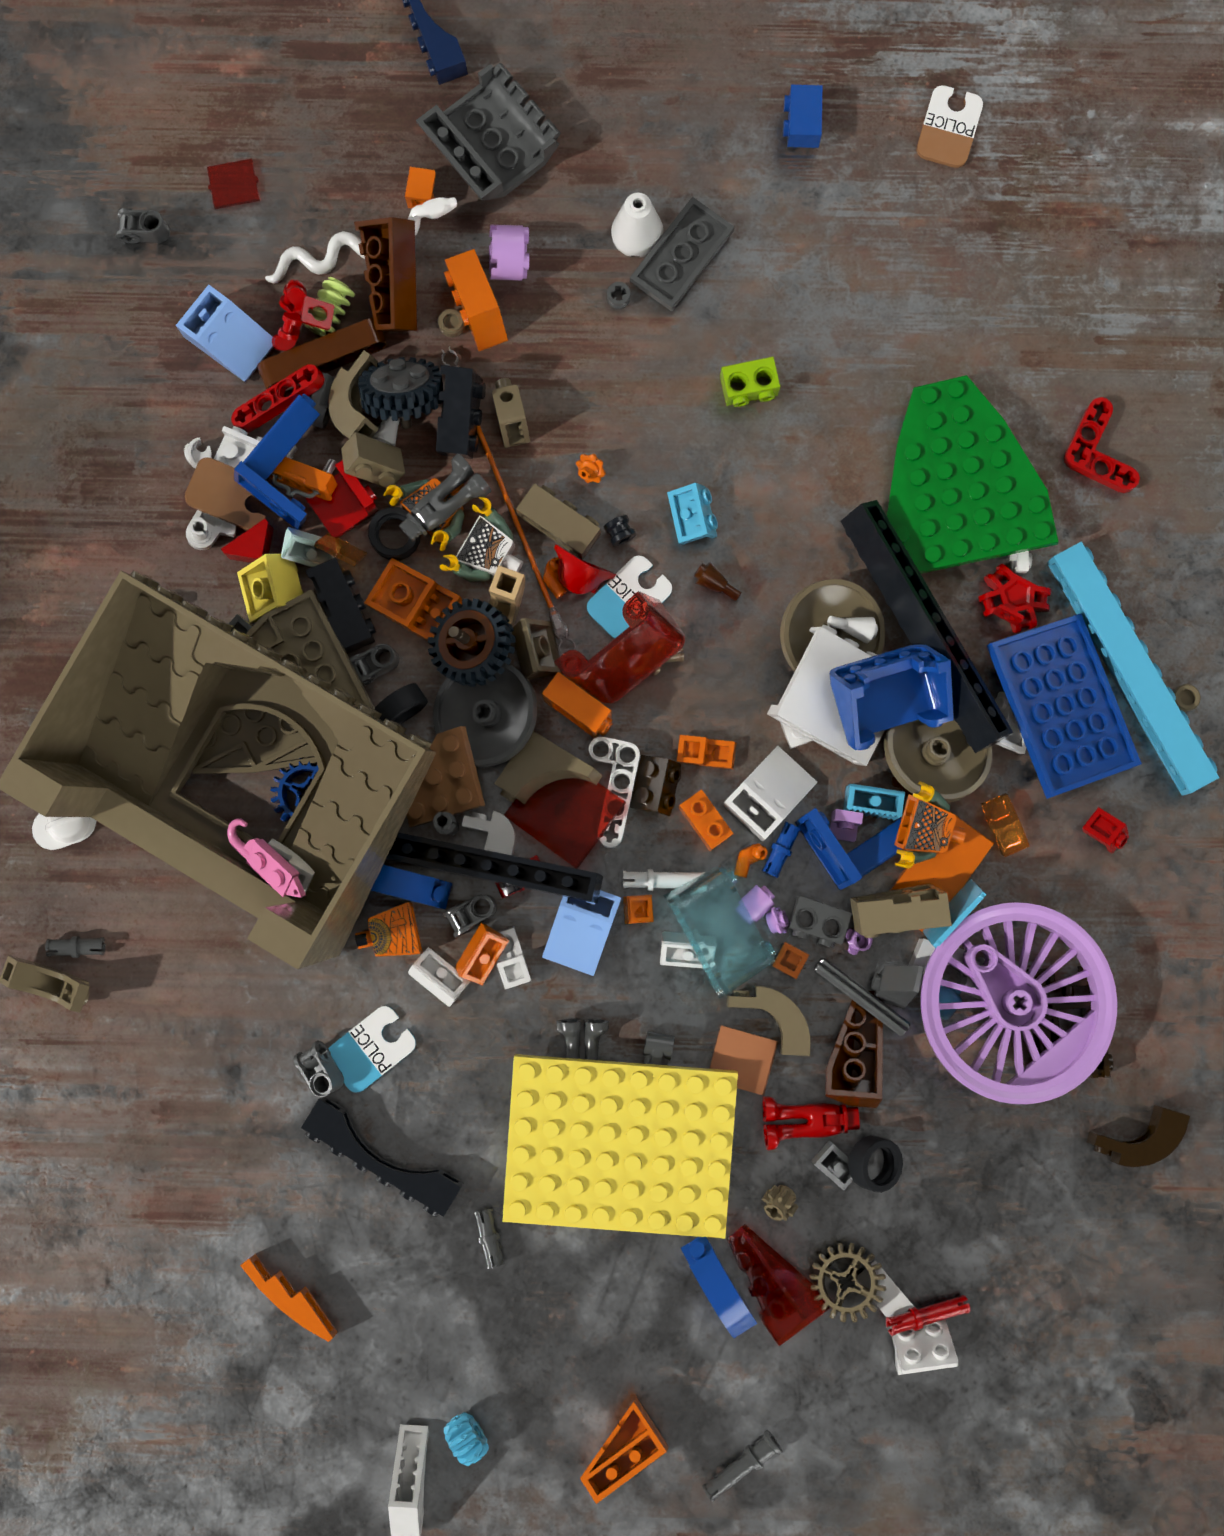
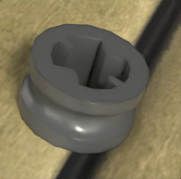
M615 282L608 287L607 301L612 308L623 309L630 302V289L623 282ZM615 291H621V294L625 293L622 296V300H617V297L612 298L615 296Z

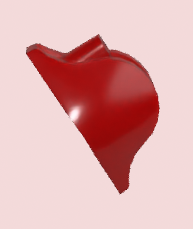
M555 544L554 549L559 560L558 578L560 583L575 594H586L589 592L596 594L601 582L613 579L616 576L611 571L575 557Z

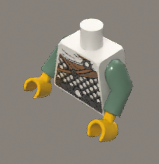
M479 497L484 502V507L481 510L478 506L472 505V509L477 513L484 514V517L479 515L456 556L452 554L443 555V557L450 560V566L440 565L441 570H453L454 574L469 582L488 581L494 578L498 565L519 572L523 565L522 560L512 555L515 549L514 535L508 524L494 508H491L490 500L484 497Z

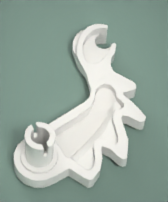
M200 437L193 439L189 444L187 443L184 448L186 460L193 468H196L201 459L206 457L212 458L210 446H207L204 452L197 450V447L202 445ZM197 510L187 526L186 538L194 549L206 550L213 546L220 535L235 537L237 527Z

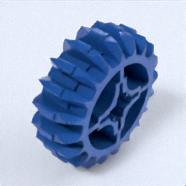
M299 761V765L296 767L290 764L291 770L289 771L280 768L279 771L284 775L282 779L274 777L273 780L279 783V787H271L270 791L278 793V796L272 797L271 802L280 803V805L275 807L274 811L275 813L284 812L280 818L282 821H288L294 813L287 800L288 789L296 794L295 806H298L304 795L297 788L302 790L308 789L319 770L316 763L313 764L309 761L307 765H302ZM313 772L312 776H308L307 780L301 784L292 782L295 777L302 773Z

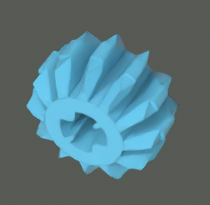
M466 1412L452 1418L444 1427V1434L449 1449L453 1452V1456L457 1457L459 1463L470 1466L473 1463H477L487 1454L489 1445L483 1433L484 1430L479 1426V1422H476L474 1417Z

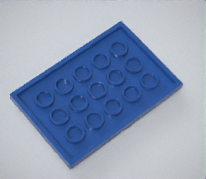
M1082 614L1074 615L987 645L1046 799L1142 764Z

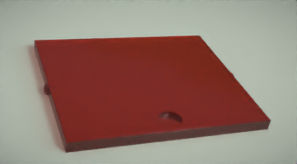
M567 778L543 786L525 804L516 799L504 816L578 869L598 840L603 837L604 832L626 802L600 783L595 785L586 780Z

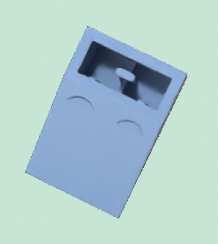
M209 284L176 324V327L185 339L245 383L255 372L257 365L274 348L272 345L273 337Z
M600 890L598 903L562 897L542 958L594 976L621 897Z

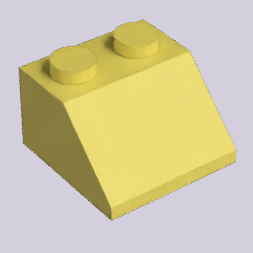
M281 553L264 554L237 572L250 623L257 622L264 614L275 608L285 606L288 601L303 594L295 562L281 558Z

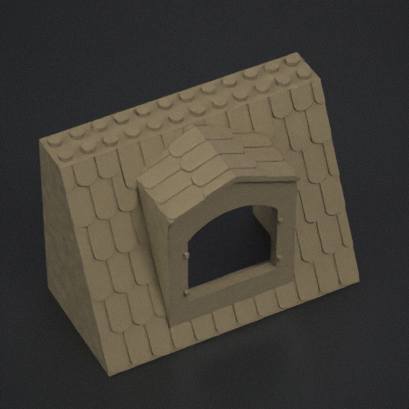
M134 570L131 574L120 571L2 774L0 790L45 817H91L259 918L247 939L296 969L339 956L434 759L436 752L430 749L432 743L412 733L410 736L404 734L406 728L392 720L390 721L386 718L384 721L380 720L381 713L367 705H355L354 703L357 699L335 688L333 691L329 690L332 685L327 681L306 672L305 668L292 661L290 662L286 659L280 661L282 655L260 644L256 647L257 640L235 629L231 632L233 626L209 615L201 607L183 600L182 596L170 589H165L150 577ZM258 710L283 719L302 735L315 756L319 770L277 840L301 857L315 872L304 897L299 898L290 895L282 897L231 846L227 837V829L230 823L180 794L212 736L218 730L223 717L228 712ZM237 828V835L245 844L249 840L254 839V837Z

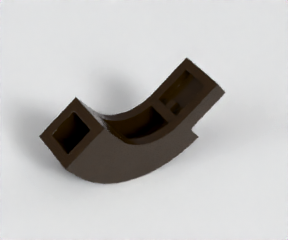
M1154 1105L1149 1125L1139 1137L1129 1141H1120L1089 1131L1087 1143L1095 1145L1094 1151L1108 1156H1111L1112 1153L1110 1161L1126 1167L1149 1166L1168 1157L1178 1147L1186 1133L1190 1116Z

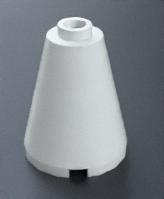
M633 193L627 197L611 228L612 240L616 248L629 257L631 255L646 257L663 235L661 219L649 197L643 193Z

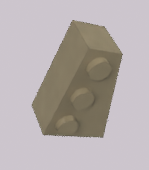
M930 883L850 898L854 929L860 935H864L865 938L878 937L882 933H901L910 930L952 926L947 892Z

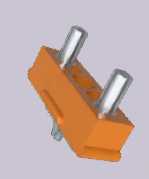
M294 446L268 477L273 480L276 486L286 489L287 496L293 497L295 494H299L307 498L316 496L330 501L332 500L331 495L337 486L332 475L337 462L329 459L323 471L293 460L292 458L297 451V447ZM290 487H293L298 490H294L291 492Z

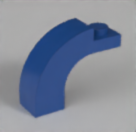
M383 865L371 891L446 909L452 883Z
M697 1237L681 1247L695 1278L733 1339L755 1326L757 1322L724 1269L708 1238Z

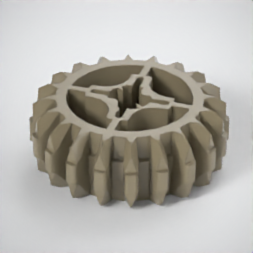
M839 1243V1253L837 1254L832 1247H828L827 1250L831 1257L827 1258L824 1254L820 1253L818 1257L824 1262L821 1266L817 1263L812 1265L814 1269L820 1270L819 1274L809 1275L810 1279L818 1280V1285L810 1286V1291L819 1290L820 1292L819 1295L813 1298L814 1302L824 1300L825 1303L821 1306L820 1310L825 1312L831 1307L832 1310L829 1317L832 1319L836 1317L838 1312H841V1322H846L847 1314H851L852 1322H857V1312H860L861 1316L867 1319L868 1313L865 1310L867 1307L873 1312L877 1311L872 1301L876 1300L882 1303L884 1300L881 1296L876 1295L877 1290L886 1291L885 1286L878 1285V1280L886 1279V1275H876L875 1272L882 1268L881 1263H876L872 1266L870 1263L874 1260L875 1255L871 1253L865 1259L863 1256L866 1248L861 1247L858 1254L854 1253L855 1244L853 1243L849 1244L848 1252H845L844 1245ZM840 1259H853L852 1264L843 1273L830 1269V1266ZM861 1263L869 1272L871 1278L870 1289L858 1281ZM852 1274L854 1278L852 1281H855V1285L860 1287L861 1290L848 1287L844 1291L841 1287L844 1284H841V1280L835 1278V1275L841 1278H848ZM826 1276L837 1284L838 1290L835 1301L829 1297L826 1291ZM853 1292L867 1297L861 1304L855 1307H842L848 1295Z

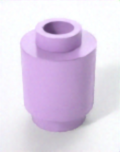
M755 885L737 902L738 906L734 910L750 925L752 922H758L775 905L772 901L775 896L766 886L763 885L760 888Z

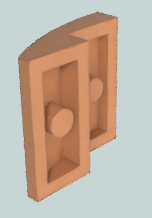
M721 1025L709 1069L738 1071V1089L764 1095L778 1041Z

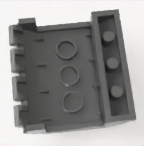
M502 63L497 64L495 67L489 64L478 72L480 84L445 111H442L436 104L416 120L420 128L482 201L505 197L544 167L559 146L556 140L561 134L549 119L543 122L546 117L544 112L533 100L527 102L530 96L516 80L511 82L513 76Z

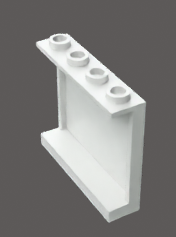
M827 625L811 627L809 631L814 635L779 704H772L767 715L851 763L867 766L884 730L874 733L875 743L866 750H854L848 745L831 688L829 673L833 668L873 657L877 654L870 651L865 653L858 648L859 644L848 638L843 640L836 635L837 631Z

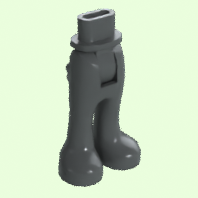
M457 453L451 460L452 472L423 496L412 508L411 514H406L407 519L399 525L412 541L416 540L421 534L426 536L427 531L429 532L439 527L470 500L476 497H485L491 493V488L478 473L474 474L469 463L460 454ZM469 480L456 495L446 502L443 501L447 495Z
M581 1019L557 1020V1030L564 1035L566 1041V1058L580 1059ZM584 1019L585 1059L598 1060L599 1039L602 1034L608 1032V1020Z

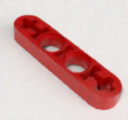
M312 364L303 366L235 409L231 417L232 424L245 430L247 433L252 432L286 411L298 395L306 394L310 396L318 391L324 384L325 378L323 373ZM290 387H294L292 394L284 397L285 391ZM272 401L270 408L262 411L264 403Z

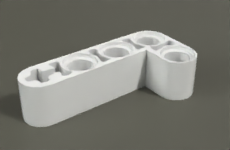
M597 737L589 744V755L594 762L612 767L598 838L604 847L615 848L623 839L640 752L633 743L607 737ZM598 744H604L608 747L609 752L604 757H598L593 752L594 747ZM623 750H632L635 754V759L630 763L623 762L620 759V753ZM618 776H626L630 784L625 789H618L614 785V780ZM613 802H619L623 805L624 811L619 816H613L608 811L609 805ZM606 818L613 822H622L621 826L615 824L614 833L619 836L618 839L614 838L612 843H608L607 838L603 836V833H608L610 829V822L605 823Z

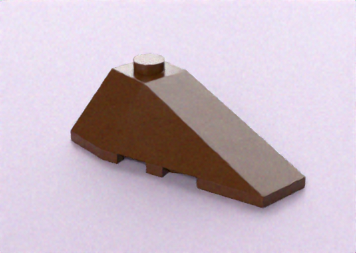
M852 1000L826 1067L825 1096L848 1106L877 1108L882 1101L883 1023Z

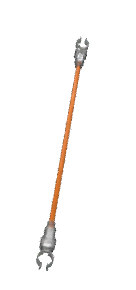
M449 346L450 353H453L457 356L456 352L451 350ZM442 350V352H443V354H442V361H443V358H444V356H445V352ZM457 356L456 361L454 362V363H455V366H453V367H460L459 365H457V363H458V356ZM477 426L476 431L548 605L553 633L558 640L567 639L569 636L568 627L562 621L556 607L553 606L480 426ZM576 646L574 647V650L572 651V653H573L574 656H576V655L574 654L575 649H576Z

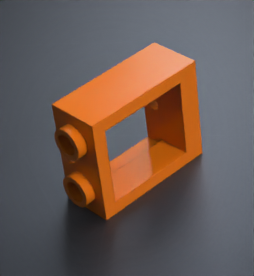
M557 672L542 692L545 703L593 738H597L599 735L604 737L613 725L612 710L560 672Z

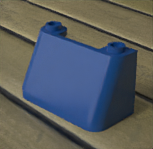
M915 644L833 668L829 673L831 688L848 745L854 750H866L875 743L874 733L915 720H919L928 727L933 728L940 727L943 723L954 720L951 660L927 645Z

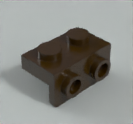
M641 755L630 808L671 816L676 802L677 784L681 778V764L668 758Z

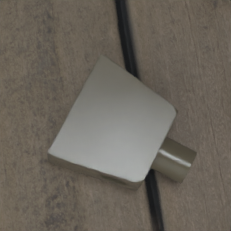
M509 378L497 380L495 382L496 389L492 391V396L505 448L531 442L518 385H512Z

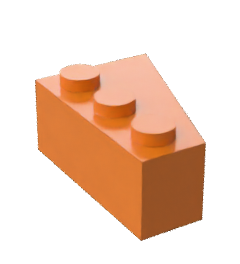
M475 249L445 259L448 271L443 273L448 287L454 286L455 290L451 291L456 306L462 307V310L459 311L464 326L469 325L478 351L508 341L499 306Z
M637 1397L580 1477V1480L596 1504L665 1454L669 1448Z

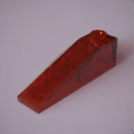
M746 1224L727 1238L740 1270L748 1276L751 1287L748 1288L749 1292L759 1302L762 1310L759 1312L760 1318L779 1346L830 1309L828 1306L826 1310H821L825 1301L823 1299L819 1301L814 1300L820 1293L817 1290H811L813 1284Z

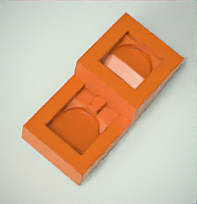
M680 735L677 762L733 770L737 743L735 741L708 739L707 737Z

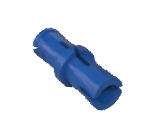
M785 821L776 843H773L771 846V854L762 871L776 878L779 877L787 857H790L792 854L791 848L801 828Z

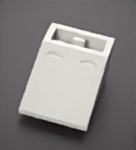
M777 746L728 797L723 806L763 842L817 784V781L785 751Z

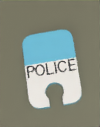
M643 556L631 558L616 573V576L610 579L587 603L589 615L615 640L621 641L628 638L671 595L672 584L663 574L657 579L655 586L650 589H644L639 585V576L644 572H648L653 567V564Z
M382 1006L328 1048L337 1067L343 1074L344 1084L352 1092L357 1093L365 1090L415 1049L416 1039L409 1029L401 1033L400 1038L395 1042H388L384 1039L383 1028L400 1018L391 1007Z

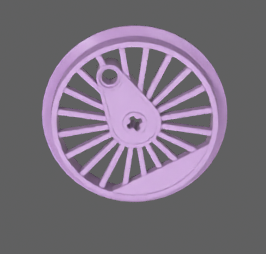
M1016 902L1003 903L983 908L968 915L945 941L934 949L922 980L920 1004L922 1021L928 1041L935 1055L945 1069L962 1085L981 1096L995 1101L1010 1104H1034L1049 1101L1068 1093L1094 1072L1105 1056L1114 1034L1117 1018L1116 986L1103 952L1094 939L1075 921L1064 914L1041 905ZM1012 921L1028 923L1018 966L1015 965ZM1003 922L1006 957L998 952L988 926ZM1036 926H1039L1051 933L1026 973ZM981 930L986 944L972 945L968 938ZM1058 938L1061 939L1070 949L1034 979ZM961 944L966 949L963 953L964 965L952 957ZM979 951L985 956V961L981 966L975 960V956ZM1074 956L1077 957L1083 971L1042 987L1041 984ZM947 964L970 977L975 988L943 980L942 977ZM1087 977L1090 995L1047 997L1046 995L1048 992ZM940 986L977 995L981 1001L939 1003ZM1014 997L1019 998V1000L1016 1002L1019 1006L1018 1008L1013 1007V1005L1015 1004V1000L1013 999ZM1091 1001V1010L1083 1017L1047 1008L1048 1003ZM985 1007V1010L944 1027L942 1025L940 1010ZM1047 1014L1076 1023L1065 1032L1044 1017ZM988 1016L990 1017L953 1049L946 1036L947 1033ZM1039 1023L1058 1035L1059 1038L1052 1043L1038 1026ZM996 1024L971 1066H968L958 1055ZM1030 1029L1046 1047V1049L1040 1054L1037 1050ZM1003 1030L992 1079H989L979 1074L978 1070ZM1012 1032L1015 1076L1006 1084H1003L1000 1081ZM1021 1032L1032 1058V1061L1025 1067L1023 1066Z

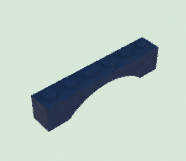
M402 0L404 8L409 7L412 13L408 17L413 31L418 29L420 37H417L422 54L427 52L429 60H426V65L430 76L435 75L438 84L441 85L468 75L466 61L457 38L445 32L431 19L420 0Z

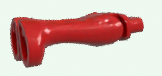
M763 1097L762 1115L764 1122L787 1119L808 1120L804 1124H764L763 1132L767 1150L777 1149L780 1142L785 1139L823 1138L838 1135L841 1132L847 1134L848 1130L860 1129L858 1107L846 1108L845 1104L839 1106L828 1103L782 1105L778 1104L773 1097Z

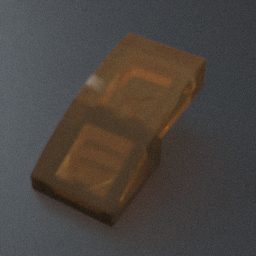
M1004 793L981 803L988 826L994 832L1001 855L1007 857L1030 847L1008 794Z

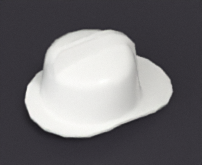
M39 813L34 819L32 833L36 843L42 848L49 850L61 849L88 838L95 829L96 820L91 817H45Z

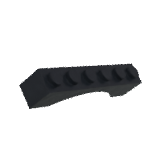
M326 1097L318 1099L301 1127L307 1131L305 1135L309 1139L317 1143L323 1141L328 1144L330 1152L341 1158L345 1155L352 1159L354 1167L363 1172L369 1170L376 1174L378 1182L387 1187H390L392 1184L401 1190L399 1194L411 1202H414L416 1199L424 1204L423 1209L435 1217L439 1214L444 1217L464 1184L441 1169L429 1171L410 1170L395 1166L381 1159L359 1138L351 1124L347 1110Z

